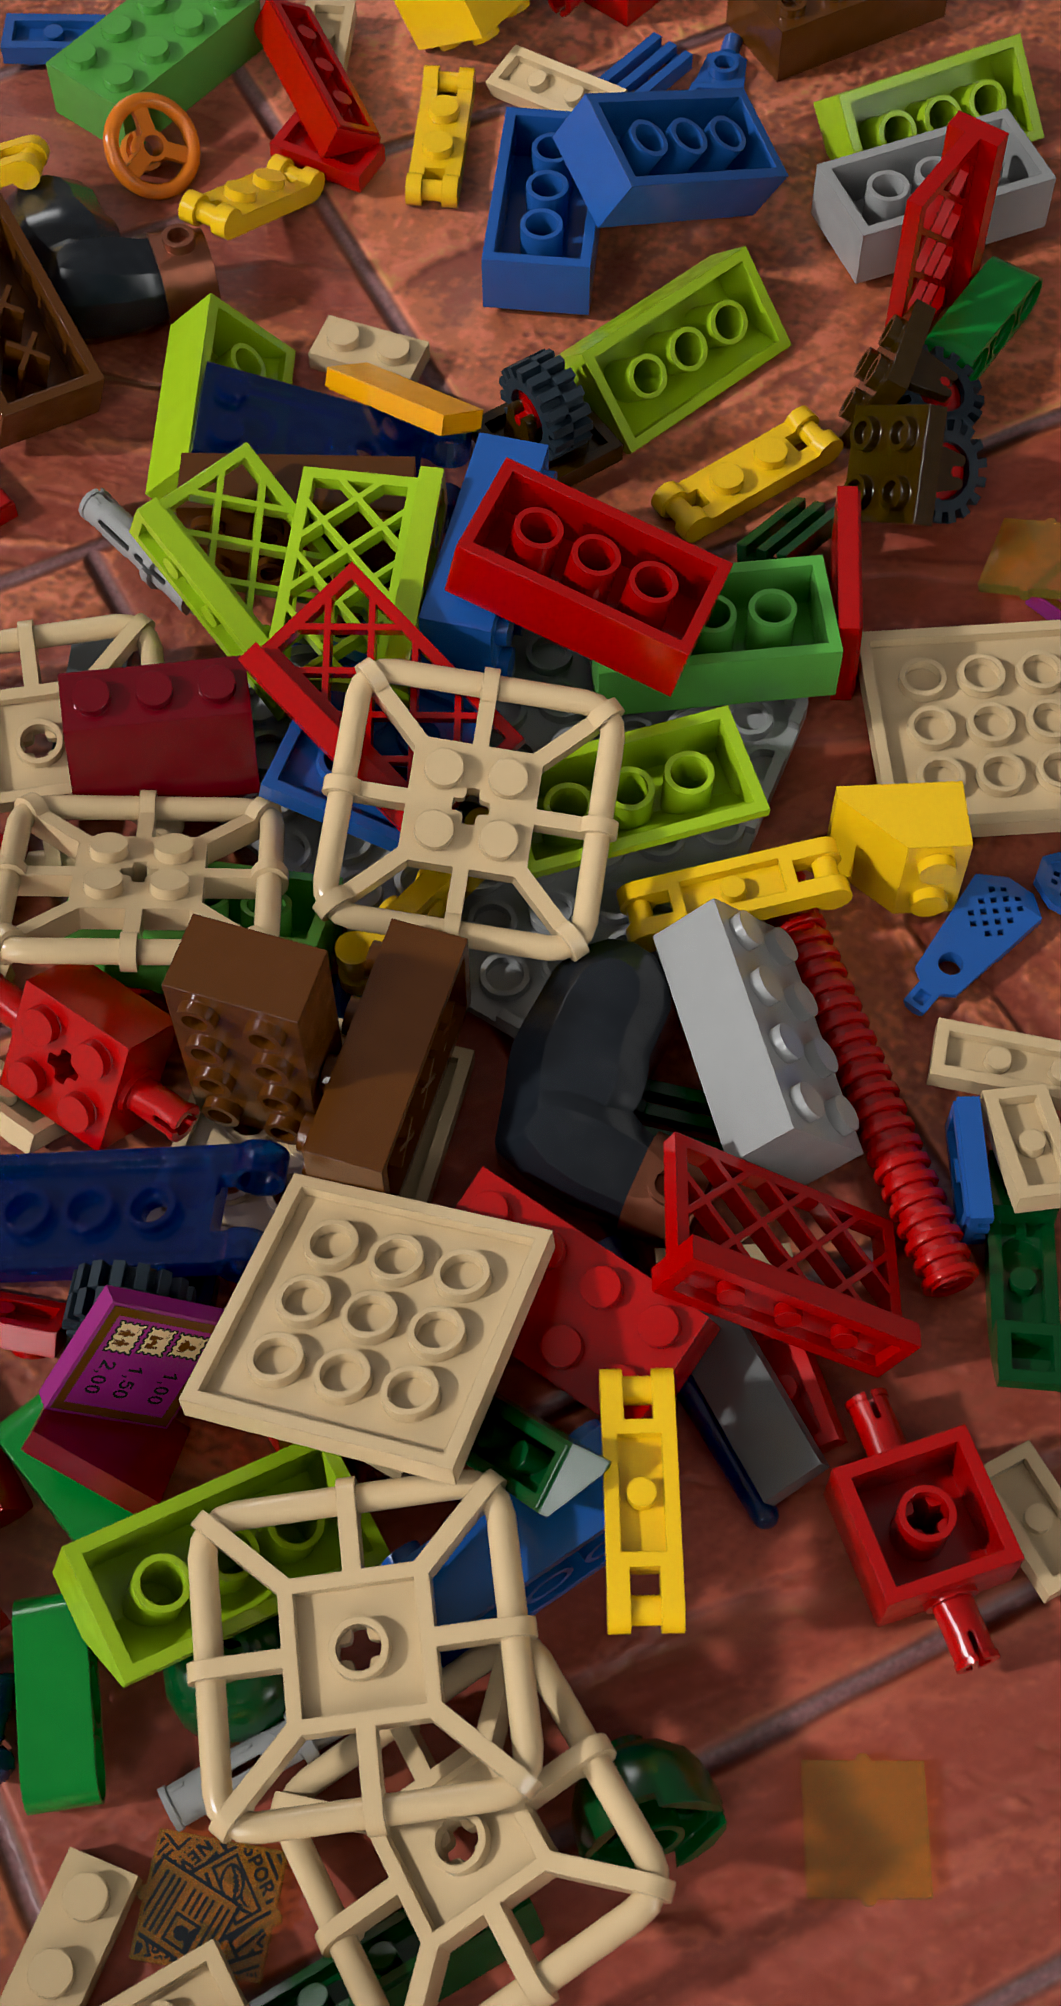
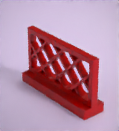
M960 110L948 123L940 162L906 202L885 327L894 314L903 317L916 299L936 309L932 320L933 323L945 307L950 308L979 272L1008 141V132Z
M353 562L345 567L264 645L260 646L255 642L238 658L248 674L332 762H334L342 711H338L331 704L332 678H352L356 674L355 667H332L333 635H368L367 658L370 657L374 661L377 660V635H404L412 643L411 661L421 662L422 653L431 664L455 668ZM355 585L369 599L368 623H334L335 602L349 588ZM378 609L392 624H378ZM325 612L324 623H313ZM301 634L324 635L322 667L295 666L282 652ZM307 678H322L321 692ZM411 687L410 713L418 723H454L453 741L462 742L463 723H476L478 712H463L464 698L477 711L480 698L455 694L454 712H419L420 688ZM371 697L357 778L361 781L408 788L414 752L408 745V756L381 755L373 747L374 722L391 721L383 711H375V700ZM495 709L492 726L505 739L496 748L517 751L526 743L524 737ZM392 766H408L407 782ZM463 801L455 802L452 810H455ZM376 807L401 832L404 811Z
M676 1131L663 1142L666 1256L651 1268L653 1293L877 1378L922 1347L920 1324L902 1317L893 1221ZM687 1163L699 1167L715 1189L705 1195L688 1172ZM739 1185L755 1190L770 1210V1213L761 1217ZM720 1197L744 1228V1230L736 1235L712 1205V1202ZM794 1207L809 1212L825 1235L817 1240L797 1214ZM695 1215L714 1242L694 1234L689 1237V1216ZM777 1220L800 1252L791 1257L768 1227V1224ZM848 1229L871 1238L872 1262L849 1233ZM751 1237L770 1264L752 1258L741 1242ZM830 1241L855 1273L850 1278H845L824 1250L823 1246ZM806 1259L825 1286L808 1280L797 1264ZM860 1280L876 1301L877 1306L862 1301L852 1285Z

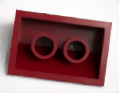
M242 655L58 673L62 727L72 794L140 796L141 790H157L158 796L259 797L260 782L247 671L238 660Z

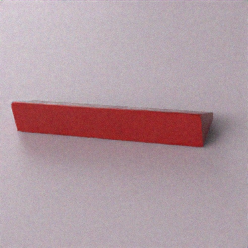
M266 0L255 22L254 32L319 155L323 158H330L378 144L381 136L311 7L286 0Z

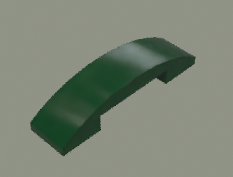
M989 1150L987 1159L995 1218L993 1223H989L990 1230L988 1234H985V1291L989 1347L996 1386L1061 1392V1324L1054 1226L1059 1208L1015 1214L993 1150Z

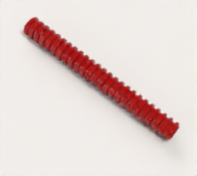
M804 870L795 872L798 882L805 881L806 875ZM816 907L766 919L765 923L784 929L792 938L797 948L798 959L794 962L802 983L810 990L817 1003L818 1014L814 1017L822 1039L829 1044L837 1058L838 1071L835 1072L842 1095L851 1103L858 1116L859 1128L856 1130V1133L860 1134L859 1142L864 1151H869L866 1155V1161L871 1168L876 1169L873 1175L876 1184L884 1187L881 1192L883 1201L886 1204L892 1205L889 1209L890 1218L894 1222L900 1223L896 1232L902 1241H908L904 1248L905 1253L909 1259L916 1260L912 1266L913 1272L918 1278H924L920 1285L922 1293L928 1297L940 1298L964 1290L974 1282L980 1271L975 1262L968 1261L972 1254L969 1246L966 1243H960L963 1237L959 1225L951 1224L954 1221L955 1214L950 1206L944 1205L947 1200L945 1191L942 1188L936 1187L939 1182L937 1173L934 1170L928 1169L931 1165V1159L926 1152L921 1151L924 1144L921 1137L913 1133L916 1125L910 1116H906L908 1107L905 1101L898 1098L900 1089L895 1081H891L893 1075L891 1068L888 1064L883 1063L885 1060L884 1052L880 1047L876 1046L877 1036L873 1030L869 1029L870 1021L868 1016L862 1012L863 1005L858 996L854 995L855 986L850 979H847L848 970L840 962V952L836 946H833L834 939L830 931L826 930L827 923L825 918L819 913L820 909Z

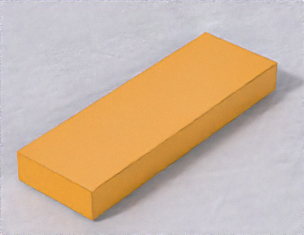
M368 362L327 367L325 386L329 387V390L431 433L447 436L474 432L477 429H481L484 409Z

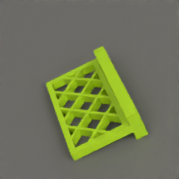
M246 442L162 499L158 500L157 497H154L139 507L135 512L129 533L227 657L243 655L255 642L262 646L268 641L271 626L261 624L254 615V595L277 599L279 586L256 582L259 555L285 560L287 547L260 542L263 516L284 519L292 526L296 503L248 442ZM243 465L258 484L256 501L224 495L225 475ZM215 483L214 493L203 491ZM265 494L273 504L265 503ZM187 501L213 506L210 532L186 528L173 510ZM221 508L254 514L252 540L218 534ZM321 536L306 545L310 551L303 550L302 553L311 565L316 566L335 554ZM199 544L208 545L207 554ZM217 547L250 553L247 580L226 577L215 565ZM345 566L341 567L340 569L329 575L332 578V580L345 568ZM304 591L293 599V609L296 611V602L307 604L318 593ZM237 592L246 593L245 602ZM364 597L348 609L353 613L360 614L368 623L369 599ZM378 609V616H380L382 613ZM337 616L334 617V623H337ZM316 635L323 643L324 635ZM333 635V641L339 643L344 640ZM377 635V643H378V644H379L380 636H381V635ZM302 638L301 640L296 642L300 644L310 645L305 640V638ZM364 644L355 649L367 655V647ZM292 646L282 652L289 660L291 658ZM247 672L249 685L276 719L280 721L287 716L285 711Z
M304 466L268 640L297 614L292 607L295 597L312 586L321 591L327 585L324 578L351 562L419 630L418 617L439 556L448 505L444 468L420 466L418 477ZM316 488L341 490L349 499L325 516L313 504ZM383 495L406 497L404 509L384 522L369 506V504ZM360 512L373 529L348 544L334 527ZM309 518H311L314 523L308 526ZM400 529L398 539L393 533ZM325 534L339 551L313 567L303 556V548ZM384 540L395 552V560L373 574L359 555ZM299 568L304 573L300 577H298ZM391 580V582H390V587H389V591H388V590L386 589V587L384 586V584H386L387 582H389V581ZM356 586L349 589L335 602L334 617L340 615L346 623H360L348 608L366 596ZM325 612L313 623H324ZM384 614L378 616V624H392ZM301 634L287 647L289 648L302 638H305L319 656L303 667H322L323 643L316 635ZM350 635L333 646L332 667H342L338 661L364 644L368 647V635ZM404 635L380 636L379 644L377 643V660L395 658L412 660V643ZM307 678L317 689H322V678ZM332 678L331 691L346 692L352 678ZM389 684L406 708L410 710L411 687Z

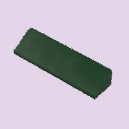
M495 1391L466 1464L482 1473L489 1469L494 1470L507 1480L505 1490L537 1513L548 1517L603 1475L610 1468L612 1462Z
M528 1897L511 1910L531 1945L543 1937L545 1930L532 1901ZM402 1908L365 1932L364 1938L360 1942L390 2006L405 2005L421 1944L405 1909ZM489 1926L450 1953L438 2002L506 1961ZM325 1957L320 1958L248 2002L249 2006H354L333 1958Z

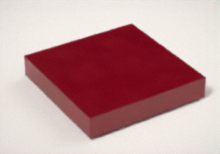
M43 1406L21 1450L132 1514H136L161 1502L191 1428L176 1419H173L169 1427L164 1429L48 1410Z

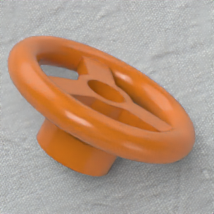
M138 92L120 100L109 113L103 131L104 153L111 171L124 187L143 198L164 200L177 196L191 184L199 168L201 150L196 128L182 107L164 95L153 92ZM148 108L164 113L176 124L181 132L185 146L168 142L161 132L155 130ZM131 114L136 130L127 134L119 147L121 126L127 116ZM144 141L151 145L152 155L145 150ZM166 160L183 164L177 176L168 182L153 184L140 179L142 174L155 170Z

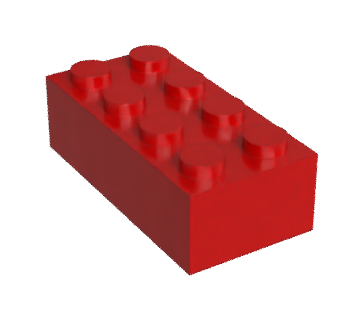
M506 457L456 545L445 591L671 697L717 603L733 563Z
M484 1166L454 1208L553 1231L554 1252L511 1355L600 1417L599 1369H622V1376H650L651 1368H673L676 1397L721 1329L711 1318L698 1309L653 1293L652 1279ZM651 1405L624 1406V1419H652Z

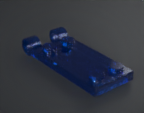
M207 361L202 377L190 453H231L246 442H248L256 454L360 456L356 450H361L369 453L371 456H415L416 475L418 477L421 458L430 460L433 464L443 468H458L465 465L471 455L472 432L439 436L379 411L372 406ZM446 482L448 505L443 533L447 532L461 490L457 485Z
M251 1139L240 1144L0 1155V1283L72 1280L73 1272L75 1269H78L80 1264L87 1263L92 1265L93 1260H104L108 1264L113 1265L115 1259L126 1260L128 1266L138 1267L140 1262L151 1265L150 1268H154L157 1271L163 1268L173 1272L172 1277L220 1275L222 1278L238 1284L264 1231L251 1227H233L220 1231L228 1187H236L247 1194L255 1196H274L281 1193L286 1186L290 1153L284 1146L265 1139ZM159 1207L168 1208L157 1220L146 1222L149 1213Z

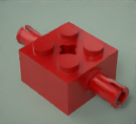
M57 964L27 979L24 990L4 978L3 974L0 973V1022L12 1030L0 1085L97 1152H101L146 1123L151 1124L167 1135L168 1139L173 1142H179L189 1134L197 1122L195 1116L200 1113L199 1106L188 1102L160 1083L175 1035L169 1014L95 965Z
M886 1388L871 1389L870 1393L873 1398L870 1400L867 1399L865 1391L849 1399L844 1405L847 1413L850 1414L868 1457L833 1468L823 1495L877 1628L924 1611L926 1614H934L954 1661L956 1673L972 1672V1665L974 1664L977 1665L978 1669L998 1660L1001 1655L998 1648H995L974 1597L979 1592L1010 1582L1025 1557L966 1424L907 1443L888 1399L889 1394ZM915 1517L920 1527L932 1525L934 1528L932 1535L925 1534L922 1529L912 1528L909 1524L910 1518Z

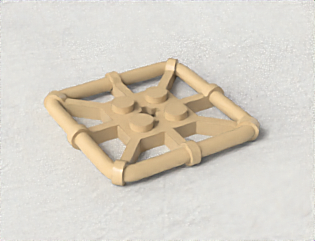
M138 613L135 616L132 614H110L35 625L33 619L18 621L17 628L0 630V654L20 652L24 682L23 687L0 690V813L12 811L15 800L30 792L38 793L40 796L73 795L63 735L58 682L42 684L38 656L39 649L115 638L89 670L122 667L132 653L138 650L141 665L165 663L163 647L158 633L154 630L155 622L143 613ZM46 734L49 742L56 743L55 748L49 751L47 756L36 758L34 753L24 752L25 747L34 744V735ZM131 820L133 823L138 825V821ZM158 821L156 837L170 833L182 834L185 821ZM43 841L44 850L30 851L25 859L27 866L75 865L74 859Z
M370 657L355 666L356 674L352 677L345 694L332 773L324 776L322 793L327 796L313 875V896L316 902L312 907L323 922L330 919L334 924L350 930L381 935L386 934L393 918L467 938L469 949L543 961H560L570 958L576 962L589 953L588 944L593 939L599 920L609 845L617 840L619 822L613 818L625 744V729L622 719L625 710L615 697L607 699L604 695L587 689L501 676V669L486 666L483 673L398 658L374 661ZM389 684L480 698L473 744L428 737ZM371 697L414 752L408 788L361 781L357 778ZM496 701L587 716L534 754L489 746ZM600 734L588 815L576 816L537 809L542 773ZM468 795L479 797V803L487 806L489 809L488 815L477 816L475 825L462 823V813L452 810L455 802L464 801ZM358 803L404 811L398 847L345 884L339 885L352 804ZM533 832L584 840L571 922L566 920L527 868ZM406 867L452 874L444 918L354 904ZM468 877L513 884L551 935L461 921Z
M141 790L140 796H40L38 793L30 792L17 798L14 802V809L7 818L0 849V965L6 966L13 963L119 965L120 972H138L139 965L170 966L181 939H143L144 930L185 931L193 913L240 926L205 905V899H255L254 925L248 927V929L279 937L282 895L288 890L289 871L283 863L285 824L282 818L281 806L262 797L255 799L158 796L157 790ZM64 819L138 821L136 837L123 836L114 832L90 836ZM158 821L227 822L199 837H188L178 833L156 837ZM30 833L74 859L75 865L27 866L24 861ZM259 840L258 862L255 863L252 869L208 868L209 864ZM17 896L69 897V900L16 927L12 925ZM80 929L123 930V932H120V938H64Z
M463 1469L456 1486L417 1475L357 1483L355 1476L337 1478L335 1480V1487L236 1500L216 1507L209 1514L201 1510L190 1525L195 1531L190 1538L188 1572L194 1661L186 1664L187 1684L196 1689L201 1790L206 1813L211 1820L208 1829L223 1844L228 1843L232 1839L238 1843L266 1844L366 1830L368 1838L389 1835L390 1826L496 1812L516 1805L524 1797L532 1801L543 1784L538 1780L543 1766L544 1744L531 1641L538 1638L536 1617L528 1615L517 1519L510 1494L505 1490L507 1480L494 1470L489 1469L482 1473L478 1470ZM462 1499L414 1561L365 1568L361 1513ZM485 1515L497 1618L437 1626L432 1579L480 1517ZM337 1517L342 1571L289 1579L233 1533L240 1530ZM218 1550L229 1556L277 1595L281 1648L224 1656ZM367 1630V1635L371 1642H381V1653L371 1658L370 1668L357 1671L352 1661H341V1648L353 1644V1632ZM493 1644L501 1645L513 1750L512 1758L445 1705L440 1652ZM283 1674L287 1724L233 1791L226 1684L235 1680ZM434 1723L499 1777L386 1793L380 1730ZM356 1734L362 1797L254 1811L255 1806L307 1740Z
M538 1638L531 1641L537 1690L566 1740L569 1749L542 1768L538 1780L543 1786L532 1801L524 1797L516 1805L496 1812L390 1826L389 1835L370 1837L389 1878L347 1908H344L311 1837L280 1842L319 1927L315 1933V1940L325 1958H333L354 2006H390L360 1942L364 1938L365 1932L402 1906L421 1942L404 2006H437L450 1953L487 1926L490 1927L516 1979L478 2006H551L559 2000L557 1990L642 1931L660 1913L663 1903L672 1904L676 1882L669 1879V1867L663 1849L613 1763L617 1754L606 1734L596 1733L551 1652ZM493 1644L471 1647L442 1668L445 1703L492 1670L476 1730L503 1751L509 1726V1715L501 1645ZM420 1725L380 1730L381 1749L395 1740L415 1781L401 1791L499 1777L463 1746L439 1764H436L420 1733ZM349 1734L303 1767L286 1784L283 1792L275 1791L270 1810L327 1802L314 1798L359 1765L356 1734ZM587 1778L632 1858L636 1869L559 1853L536 1810L579 1779ZM460 1826H463L471 1833L478 1832V1843L475 1846V1852L472 1857L466 1862L460 1858L450 1862L448 1852L456 1846L453 1832ZM366 1830L353 1831L367 1835ZM556 1877L631 1894L624 1902L540 1962L537 1960L511 1910Z

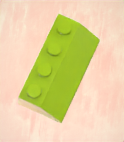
M1020 33L813 102L825 150L831 160L945 127L959 110L976 118L1008 108L1031 142L1044 138Z
M743 246L710 255L558 355L565 360V369L571 367L576 374L574 382L577 386L582 385L585 392L583 395L584 401L589 403L590 408L621 441L623 452L625 454H632L792 344L747 247Z
M212 293L208 294L170 325L145 495L152 499L157 497L160 500L177 489L181 453H231L248 442L256 454H284L296 350Z
M728 705L625 732V744L613 818L619 822L617 840L609 845L608 859L769 815V804ZM599 739L587 742L542 773L537 809L576 816L588 815ZM533 832L527 868L535 878L579 867L584 840Z
M293 1444L61 1547L52 1572L82 1639L123 1688L193 1655L188 1553L190 1538L195 1531L190 1524L201 1510L209 1514L216 1507L236 1500L335 1487V1480L337 1478L351 1477L342 1457ZM370 1512L361 1513L365 1568L381 1566L382 1562L391 1553ZM337 1517L240 1530L233 1533L289 1579L342 1571ZM218 1550L224 1641L278 1615L277 1595L229 1556Z

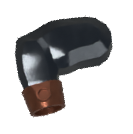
M42 175L35 188L31 190L17 188L5 199L86 345H97L132 337L166 322H169L171 325L210 293L221 299L210 249L201 228L192 229L186 224L177 223L166 227L163 232L146 233V238L143 239L121 237L118 226L112 218L105 214L92 189L79 180L52 175Z
M608 938L589 944V953L576 962L570 958L562 960L552 970L539 996L524 1019L512 1044L508 1060L503 1100L495 1136V1154L498 1165L522 1187L565 1213L616 1228V1234L666 1248L663 1142L669 1135L659 1131L654 1136L647 1131L640 1122L649 1098L652 1076L680 1028V1018L664 969L655 955L635 942ZM687 1163L688 1172L706 1195L711 1192L713 1186L700 1168ZM694 1214L689 1216V1237L694 1233L698 1223V1219Z

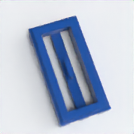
M653 32L599 78L623 87L628 92H631L633 89L635 92L665 91L692 69L693 54L686 50L681 54H677L676 44L669 41L664 46L661 45L662 36ZM666 64V66L663 69H661L658 73H656L652 78L648 80V77L651 74L658 70L662 65Z
M957 1096L956 1100L952 1103L944 1126L955 1224L959 1225L963 1232L960 1243H966L967 1245L984 1244L986 1240L985 1234H988L990 1230L989 1223H993L995 1217L980 1096Z

